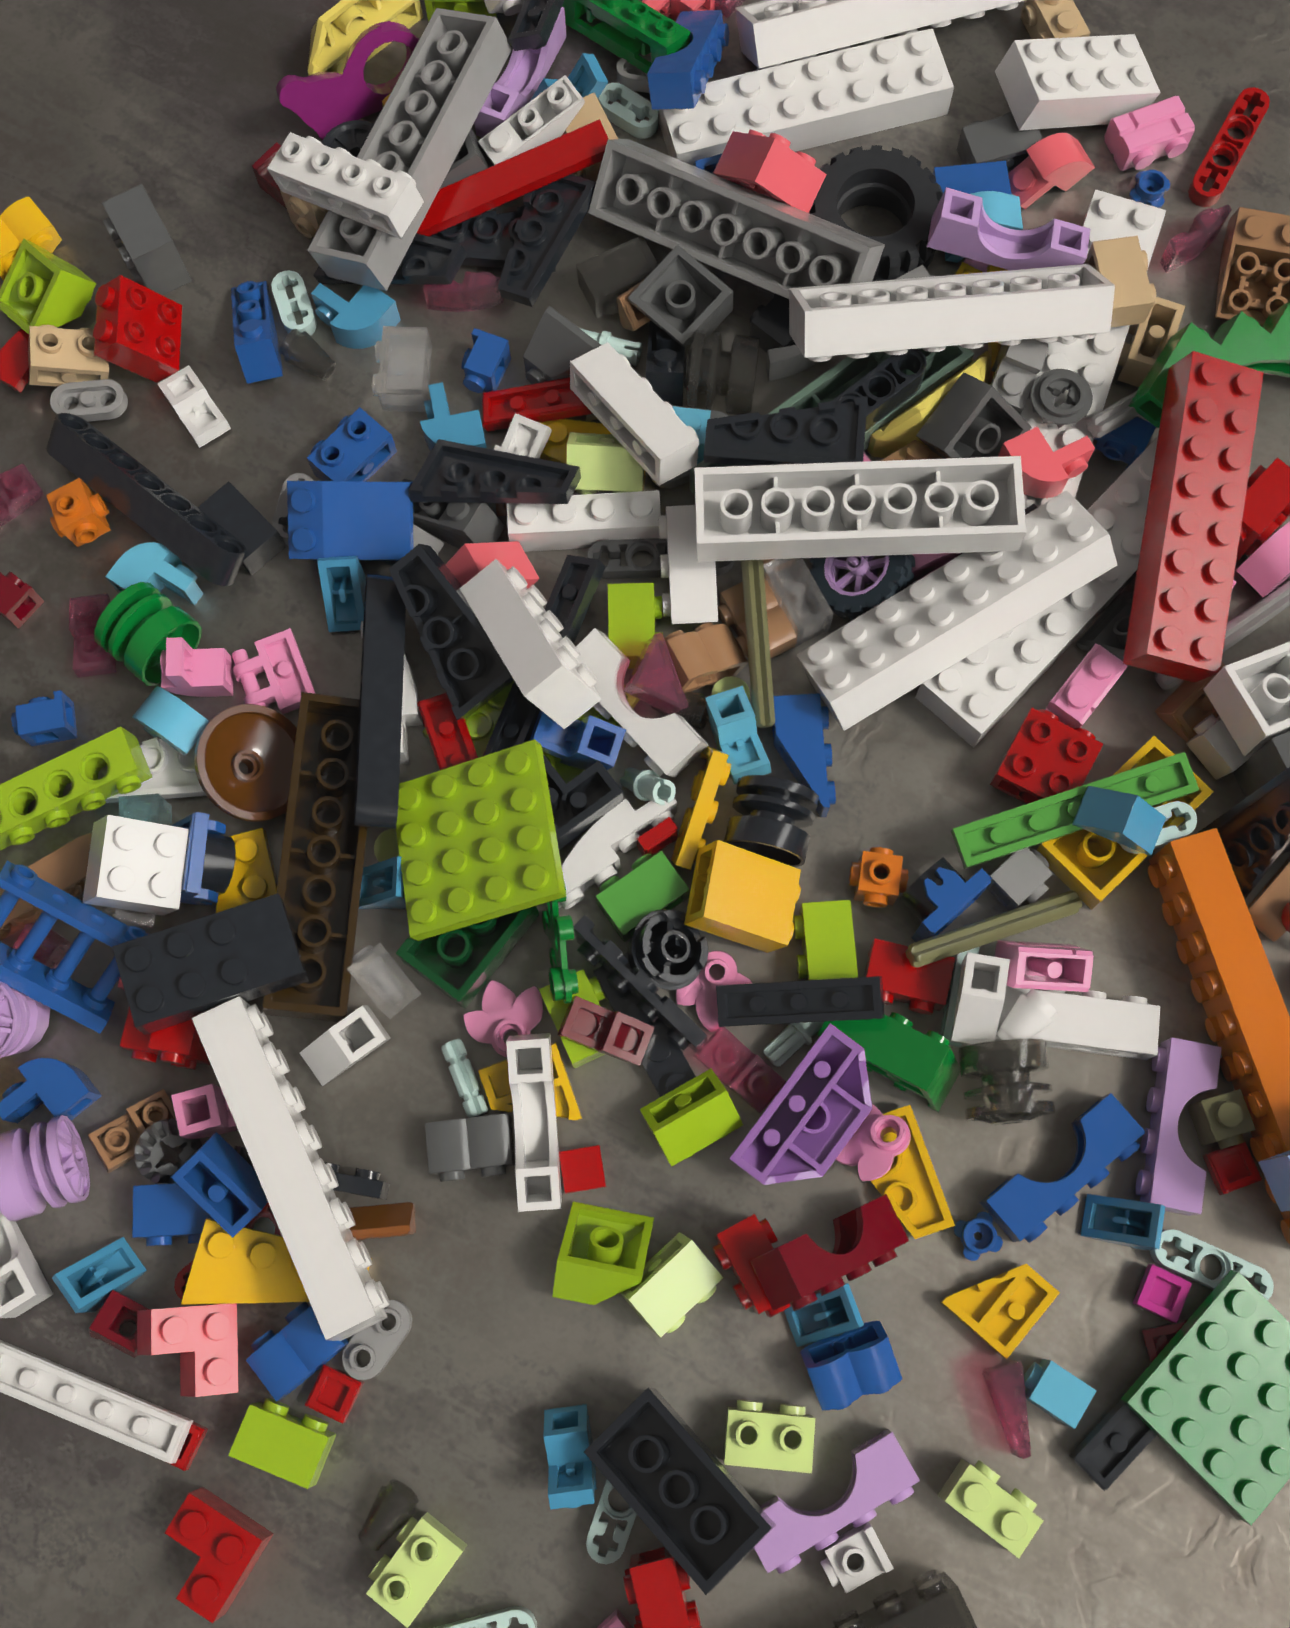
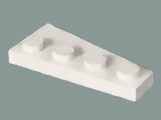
M157 737L143 741L140 747L152 778L142 782L141 787L131 793H119L107 798L106 803L206 796L195 771L194 754L196 743L186 755H182ZM107 765L99 771L98 780L106 775Z

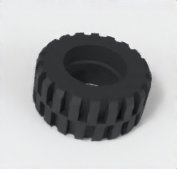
M871 145L869 150H863L862 146L852 148L848 155L845 156L842 152L831 158L830 165L827 163L822 165L820 170L827 175L809 211V214L853 232L856 231L843 221L841 215L858 206L872 205L882 207L900 219L904 227L893 234L880 237L863 235L885 244L872 281L895 280L921 265L926 269L929 267L936 249L927 247L931 219L943 195L941 186L938 183H934L935 176L927 167L924 169L920 167V160L912 155L907 158L902 155V150L893 147L891 151L882 150L881 145Z

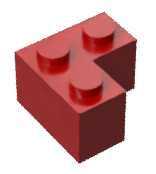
M129 1007L120 1047L131 1051L132 1059L156 1063L157 1056H159L160 1061L171 1063V1066L195 1070L197 1063L210 1065L209 1058L193 1020L144 1035L135 1028Z
M204 1487L189 1492L166 1529L165 1534L201 1558L176 1599L213 1624L226 1614L274 1533Z

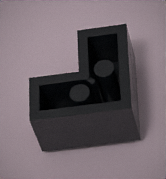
M543 754L559 850L593 826L607 812L623 802L622 789L600 761L594 763L566 784Z

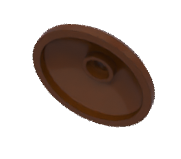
M256 704L233 706L213 717L201 731L194 754L196 775L202 790L209 800L221 811L244 821H267L285 814L287 811L296 726L279 712ZM240 762L246 764L248 774H243L240 771Z

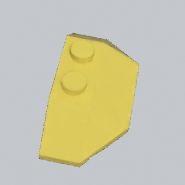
M341 0L320 16L311 30L308 76L319 72L343 74L351 45L363 31L374 24L391 21L403 24L408 29L423 18L420 0ZM392 42L384 43L376 48L367 58V61Z
M985 351L977 359L896 418L872 433L867 452L872 457L886 458L914 440L925 445L916 435L963 372L989 384L992 355Z

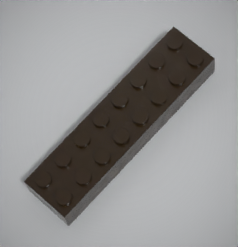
M301 692L277 893L280 894L285 904L309 981L265 995L262 1012L266 1015L339 1022L347 1017L368 828L354 826L359 699Z

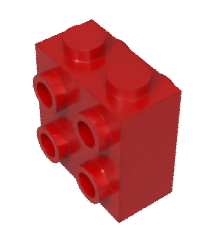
M122 275L100 286L95 296L97 313L96 324L93 329V337L95 339L94 355L156 383L178 372L180 365L182 305Z
M1278 457L1267 469L1260 465L1248 478L1236 563L1244 554L1250 557L1290 516V467Z
M1031 707L990 785L1026 804L1080 787L1091 770L1103 743L1095 740L1096 737L1088 730L1079 727L1072 728L1060 722L1059 717L1054 713L1044 709L1036 710Z
M753 1214L715 1236L718 1244L712 1247V1250L724 1271L729 1268L733 1270L739 1283L732 1287L744 1310L752 1307L757 1314L765 1311L767 1317H773L791 1306V1304H787L773 1311L750 1260L774 1249L772 1244L778 1242L766 1218L759 1221L756 1215Z
M662 1546L631 1555L630 1566L628 1569H624L625 1576H623L629 1605L638 1604L640 1614L635 1615L636 1624H634V1628H702L696 1601H687L685 1590L691 1589L690 1576L669 1551Z

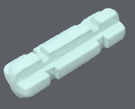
M460 1039L451 1040L442 1045L441 1049L445 1060L451 1064L448 1068L459 1097L464 1098L465 1102L462 1105L465 1113L469 1118L482 1116L488 1112V1106L484 1096L479 1094L481 1088L470 1060L465 1057L467 1051L464 1043Z

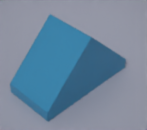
M358 557L318 558L317 563L328 631L361 630V621H363L366 575Z
M1088 786L1074 818L1073 825L1150 856L1153 853L1166 817L1138 795Z
M396 856L363 867L359 909H406L401 872L402 857Z
M1087 1194L1081 1236L1140 1250L1159 1249L1166 1206Z
M122 1237L54 1274L52 1279L75 1313L96 1312L104 1305L112 1290L120 1293L147 1270L125 1238Z
M845 1283L844 1286L821 1296L820 1292L815 1293L818 1300L796 1311H793L791 1306L784 1310L797 1347L864 1326L849 1283Z

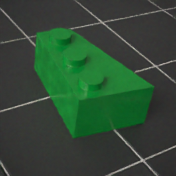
M891 1012L890 1016L885 1015V1018L824 1022L817 1034L818 1037L822 1035L831 1023L864 1048L868 1072L874 1071L895 1082L893 1086L902 1092L909 1089L926 1098L929 1102L927 1106L939 1112L961 1072L951 1047H949V1040L931 1030H928L925 1035L913 1029V1023L895 1012Z

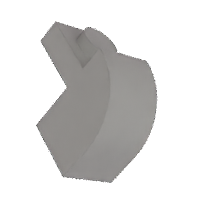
M1023 339L1018 345L1001 344L991 370L995 373L990 385L1018 413L1024 409L1035 378L1043 367L1048 343L1040 342L1036 339Z

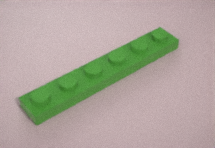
M1182 752L953 828L951 833L964 869L1083 830L1073 825V821L1088 786L1138 795L1152 807L1197 792L1199 787L1186 753Z

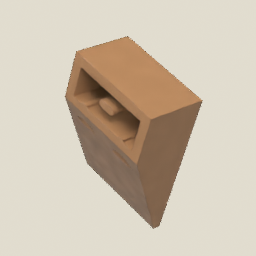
M1239 207L1228 220L1223 243L1215 318L1229 320L1243 311L1249 317L1254 318L1262 327L1272 312L1290 301V216Z

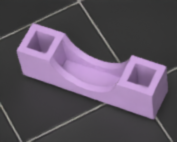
M564 7L560 10L546 46L536 50L514 51L513 49L504 73L494 83L474 122L476 136L483 138L530 102L543 78L546 77L567 37Z
M946 187L931 219L927 247L1007 270L1081 265L1087 259L1090 228L1054 218L1049 223L1035 229H1009L989 218L984 210L982 197Z
M1171 1037L1161 1042L1157 1055L1152 1057V1070L1157 1071L1155 1087L1150 1088L1146 1103L1147 1111L1152 1113L1150 1128L1144 1130L1145 1133L1141 1141V1151L1146 1153L1144 1170L1139 1171L1136 1180V1194L1141 1195L1140 1202L1161 1204L1166 1206L1165 1211L1188 1216L1202 1213L1206 1171L1194 1164L1184 1152L1178 1137V1120L1183 1107L1193 1096L1217 1088L1222 1047Z
M886 1429L851 1450L852 1475L850 1483L841 1498L829 1507L816 1511L800 1510L788 1505L777 1495L760 1505L762 1510L776 1524L754 1547L767 1573L774 1569L779 1574L790 1570L801 1562L799 1554L812 1546L817 1551L826 1548L839 1538L838 1530L850 1523L853 1524L854 1528L862 1526L877 1515L874 1510L876 1507L888 1500L892 1505H895L914 1493L912 1486L920 1480L892 1431Z

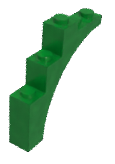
M1290 301L1272 312L1262 327L1254 318L1241 311L1223 323L1213 339L1205 330L1198 328L1192 322L1170 337L1128 406L1134 407L1138 414L1159 428L1168 370L1192 351L1264 373L1290 378Z

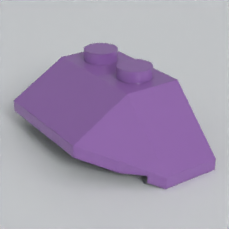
M830 1023L730 1157V1160L763 1185L823 1177L872 1110L864 1048Z

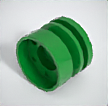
M148 582L130 585L120 592L106 606L94 630L95 642L106 652H109L114 659L124 662V666L147 686L161 684L160 656L162 650H166V638L182 637L193 649H197L202 635V627L194 618L180 607L173 606V603L166 595L161 594L155 586Z

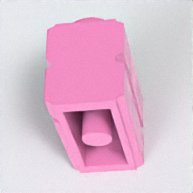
M1173 96L1112 118L1105 133L1104 141L1110 153L1114 154V160L1120 171L1133 167L1136 170H1141L1160 157L1167 155L1168 158H1174L1182 154L1187 149L1193 136L1195 125L1189 114L1185 113V107L1179 96Z
M1095 643L1049 702L1045 710L1057 715L1060 722L1072 728H1081L1128 666L1101 645Z
M998 940L995 957L1010 959L1007 986L1021 989L1089 991L1094 957L1092 951L1069 944Z

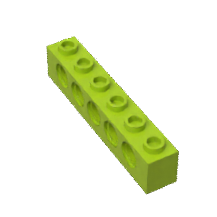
M120 726L0 784V850L11 845L25 844L33 840L36 833L46 828L63 826L70 821L71 816L77 813L98 809L105 805L109 797L119 793H131L139 789L142 782L152 778V774L137 737ZM107 765L106 775L98 780L99 771ZM72 783L70 792L63 797L65 786ZM36 799L35 808L28 814V806Z

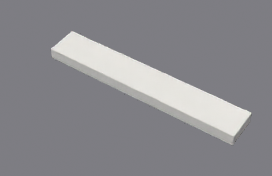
M0 1340V1392L167 1463L173 1464L177 1462L193 1423L192 1419Z

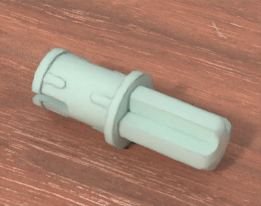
M629 767L625 769V776L620 778L621 785L633 791L634 795L643 801L652 800L657 804L665 805L664 801L669 804L676 794V788L670 780L660 778L659 775L649 769L640 771Z
M824 1022L788 1023V1026L764 1047V1055L774 1066L780 1067L804 1044L810 1045L812 1043L811 1037L821 1029Z

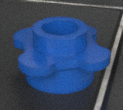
M1157 170L1137 173L1135 177L1137 183L1135 188L1131 189L1129 193L1130 199L1161 208L1165 202L1163 198L1164 193L1170 188V181L1162 172Z
M979 1212L974 1219L967 1222L959 1220L953 1228L954 1234L961 1239L964 1246V1257L970 1261L978 1260L980 1254L988 1251L998 1252L1002 1247V1238L997 1235V1231L992 1224L993 1217L987 1212ZM976 1232L981 1233L982 1238L980 1240L974 1238Z

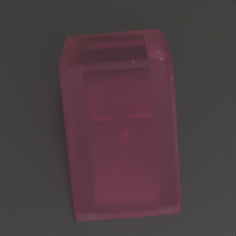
M662 632L654 634L645 643L624 688V692L668 714H680L689 706Z

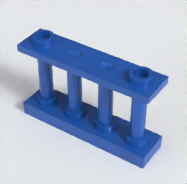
M7 860L0 871V888L4 889L0 896V928L20 898L43 911L18 949L0 942V981L76 1022L101 1033L109 1021L115 1004L107 996L121 977L115 956L93 988H88L72 980L71 975L95 939L112 947L148 934L139 927L127 926L91 905L82 903L83 901L39 878L29 867L19 864L15 865ZM57 919H60L79 929L80 932L58 966L51 969L34 960L33 956Z

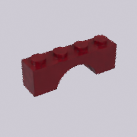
M887 1194L833 1219L835 1244L832 1253L819 1247L806 1233L750 1260L773 1311L787 1304H791L793 1311H796L818 1300L814 1291L819 1289L821 1296L844 1286L845 1283L842 1279L844 1275H846L848 1281H852L872 1271L869 1262L872 1261L874 1267H878L898 1257L894 1249L905 1244L909 1239Z

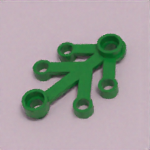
M566 897L545 903L546 911H542V923L545 935L548 936L552 948H549L551 968L548 970L551 996L553 1001L563 1000L564 1004L572 1002V994H577L579 987L575 969H568L566 941L574 940V927L571 915L559 916L558 902H565Z

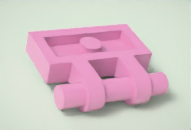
M290 628L254 642L259 656L249 659L245 649L236 650L231 654L235 664L233 673L236 681L242 683L246 694L244 698L245 704L268 707L269 704L277 702L279 710L282 714L299 708L301 692L316 694L295 636ZM265 671L270 686L260 690L256 676Z

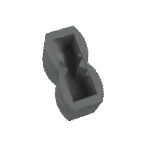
M509 1114L425 1123L429 1174H440V1182L465 1179V1171L480 1169L481 1177L505 1175L506 1166L515 1165L511 1115Z

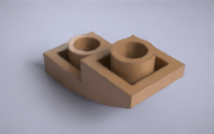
M162 1089L127 1108L125 1115L88 1134L90 1143L108 1173L134 1159L136 1143L140 1135L149 1126L164 1119H176L173 1104L165 1090Z

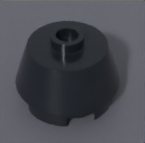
M662 909L649 913L638 923L629 942L628 960L631 968L636 967L653 981L656 987L662 989L677 990L688 986L697 978L701 969L707 963L709 950L706 936L701 937L698 929L684 925L686 917L684 912Z

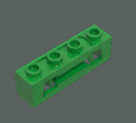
M564 0L562 5L565 11L566 25L618 57L625 59L628 63L646 74L656 57L678 52L690 44V31L639 0ZM587 13L588 22H593L595 18L602 22L592 27L579 19V17ZM641 53L642 55H647L651 53V62L642 58L638 54Z

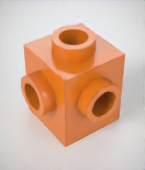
M80 478L46 495L54 515L50 517L54 530L61 538L66 536L77 547L93 542L99 536L111 531L106 519L109 509L105 501L98 493L95 494Z
M872 847L869 851H863L859 861L851 863L849 886H855L853 900L863 901L864 905L876 908H885L887 905L893 906L899 893H904L907 888L909 871L908 869H902L903 856L893 855V850L882 847ZM874 872L886 873L888 877L879 879L874 875Z

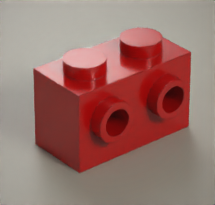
M875 938L870 945L864 977L882 976L884 1005H892L893 1000L909 1004V1010L920 1014L932 1015L934 1010L940 1011L946 1005L955 957L950 956L917 968L911 966L909 959L906 957L905 951L908 949V946Z

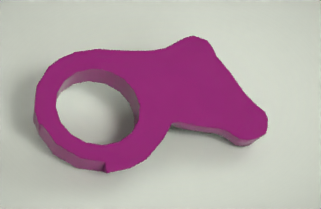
M391 21L374 24L363 31L351 45L343 74L319 72L307 77L287 75L276 86L278 99L282 106L296 113L323 140L327 133L337 125L347 121L359 120L383 109L382 100L391 94L420 39L403 24ZM393 41L404 43L406 46V60L396 77L378 85L366 83L364 81V66L371 53L384 43Z

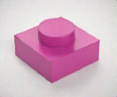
M1148 1264L1132 1304L1172 1323H1177L1192 1283L1160 1267Z

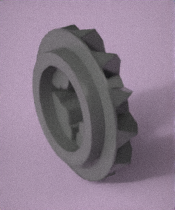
M1053 369L1037 378L1033 384L1029 399L1032 401L1033 412H1037L1042 417L1043 424L1051 422L1056 424L1059 429L1067 424L1075 426L1079 420L1086 417L1092 405L1093 395L1088 382L1078 373L1067 369ZM1066 389L1069 390L1066 403L1054 407V396L1058 397L1061 393L1064 394Z
M164 1119L152 1124L140 1135L134 1151L135 1163L142 1176L154 1184H174L175 1181L171 1178L172 1175L202 1146L200 1138L187 1139L180 1137L176 1119ZM161 1141L165 1145L168 1144L171 1148L179 1145L175 1150L178 1162L174 1163V1161H170L168 1158L160 1161L164 1155L159 1144Z

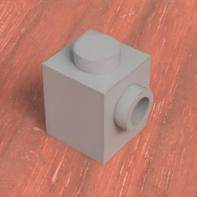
M1026 848L1015 852L990 875L992 879L987 889L1010 911L1018 908L1025 900L1030 904L1036 902L1049 889L1044 883L1053 873L1048 869L1049 863L1040 852L1035 849L1030 850Z

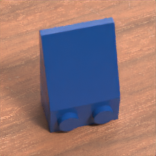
M287 481L289 559L357 556L359 560H400L414 548L413 502L410 501L408 492L413 482Z

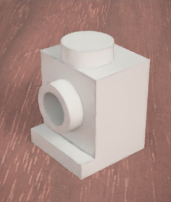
M869 1522L844 1533L834 1543L824 1548L823 1550L828 1558L820 1562L832 1587L841 1583L846 1594L878 1575L894 1569ZM854 1553L860 1554L863 1558L861 1567L856 1570L850 1569L847 1566L848 1557Z

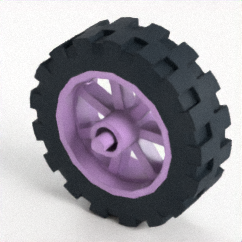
M911 554L885 555V557L872 560L874 556L810 558V562L813 565L812 569H809V579L814 583L811 587L815 595L821 599L820 601L839 617L844 619L849 617L851 620H854L907 588L908 584L912 585L914 580L912 567H915V557ZM884 567L882 574L878 578L876 569ZM840 569L850 570L839 580ZM856 579L855 592L843 590ZM874 582V584L864 590L865 584Z

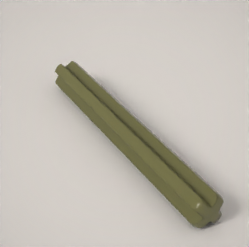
M741 560L752 709L755 714L756 726L766 728L773 726L775 723L763 560Z
M1069 890L911 943L905 951L906 957L909 959L911 966L918 968L1076 914L1083 903L1076 891Z

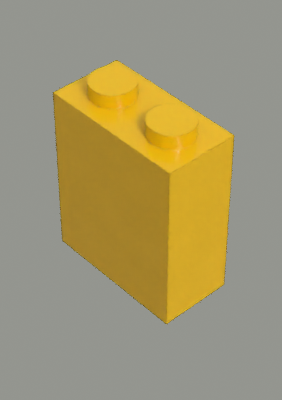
M720 840L698 849L684 925L766 953L786 947L794 933V923L792 921L795 904L801 892L799 885L801 870Z

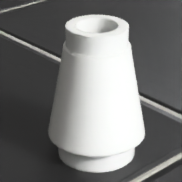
M1031 989L1026 996L1024 994L1020 995L997 1031L996 1036L1014 1052L1018 1046L1023 1045L1052 1024L1051 1018L1057 1011L1038 992Z

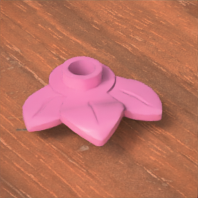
M724 951L708 952L707 963L701 969L697 978L688 986L676 990V1002L683 1006L696 1004V1012L700 1022L707 1030L714 1032L720 1028L718 1024L716 986L752 984V981L737 972L736 962L731 955ZM714 964L722 965L725 969L724 976L719 979L713 978L709 973L710 967Z
M492 980L487 985L483 994L482 1011H472L464 1014L466 1029L474 1040L492 1044L494 1050L499 1055L507 1058V1046L504 1042L505 1034L509 1031H515L518 1035L531 1034V1030L542 1019L543 1001L537 987L534 986L526 989L516 997L506 986Z
M872 1104L871 1112L835 1160L843 1165H858V1174L861 1181L881 1178L890 1170L894 1156L901 1154L908 1147L911 1139L909 1127L900 1117L883 1115ZM890 1132L897 1134L894 1141L888 1143L883 1141L885 1134Z

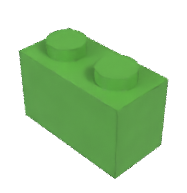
M662 851L654 856L651 853L645 854L632 864L631 868L633 871L621 879L618 875L610 878L598 889L600 893L596 895L597 905L624 943L632 938L638 923L646 915L662 909L672 910L689 898L690 889Z

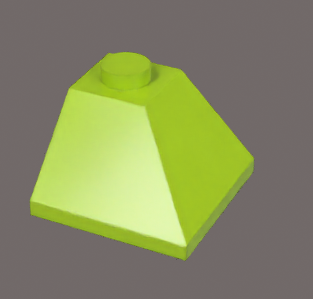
M23 238L0 288V310L27 334H29V326L53 325L58 328L82 316L86 305L92 298L96 283L77 267Z
M573 1201L557 1259L552 1297L596 1305L640 1284L654 1217Z

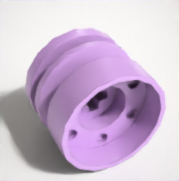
M1 981L0 1058L29 1051L41 1041L49 1026L50 1007L9 987Z
M61 1115L51 1118L48 1123L42 1121L35 1123L31 1127L30 1135L25 1129L21 1128L0 1133V1211L9 1221H18L41 1214L45 1210L47 1202L52 1208H61L67 1202L78 1203L86 1200L90 1188L87 1157L80 1135L67 1116Z

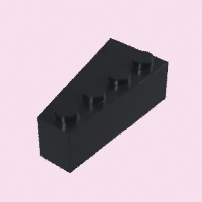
M418 544L390 567L389 571L410 617L413 618L421 636L419 638L425 651L430 655L437 671L438 680L442 688L445 689L453 706L451 708L456 719H466L512 683L514 679L460 591L462 585L431 546Z

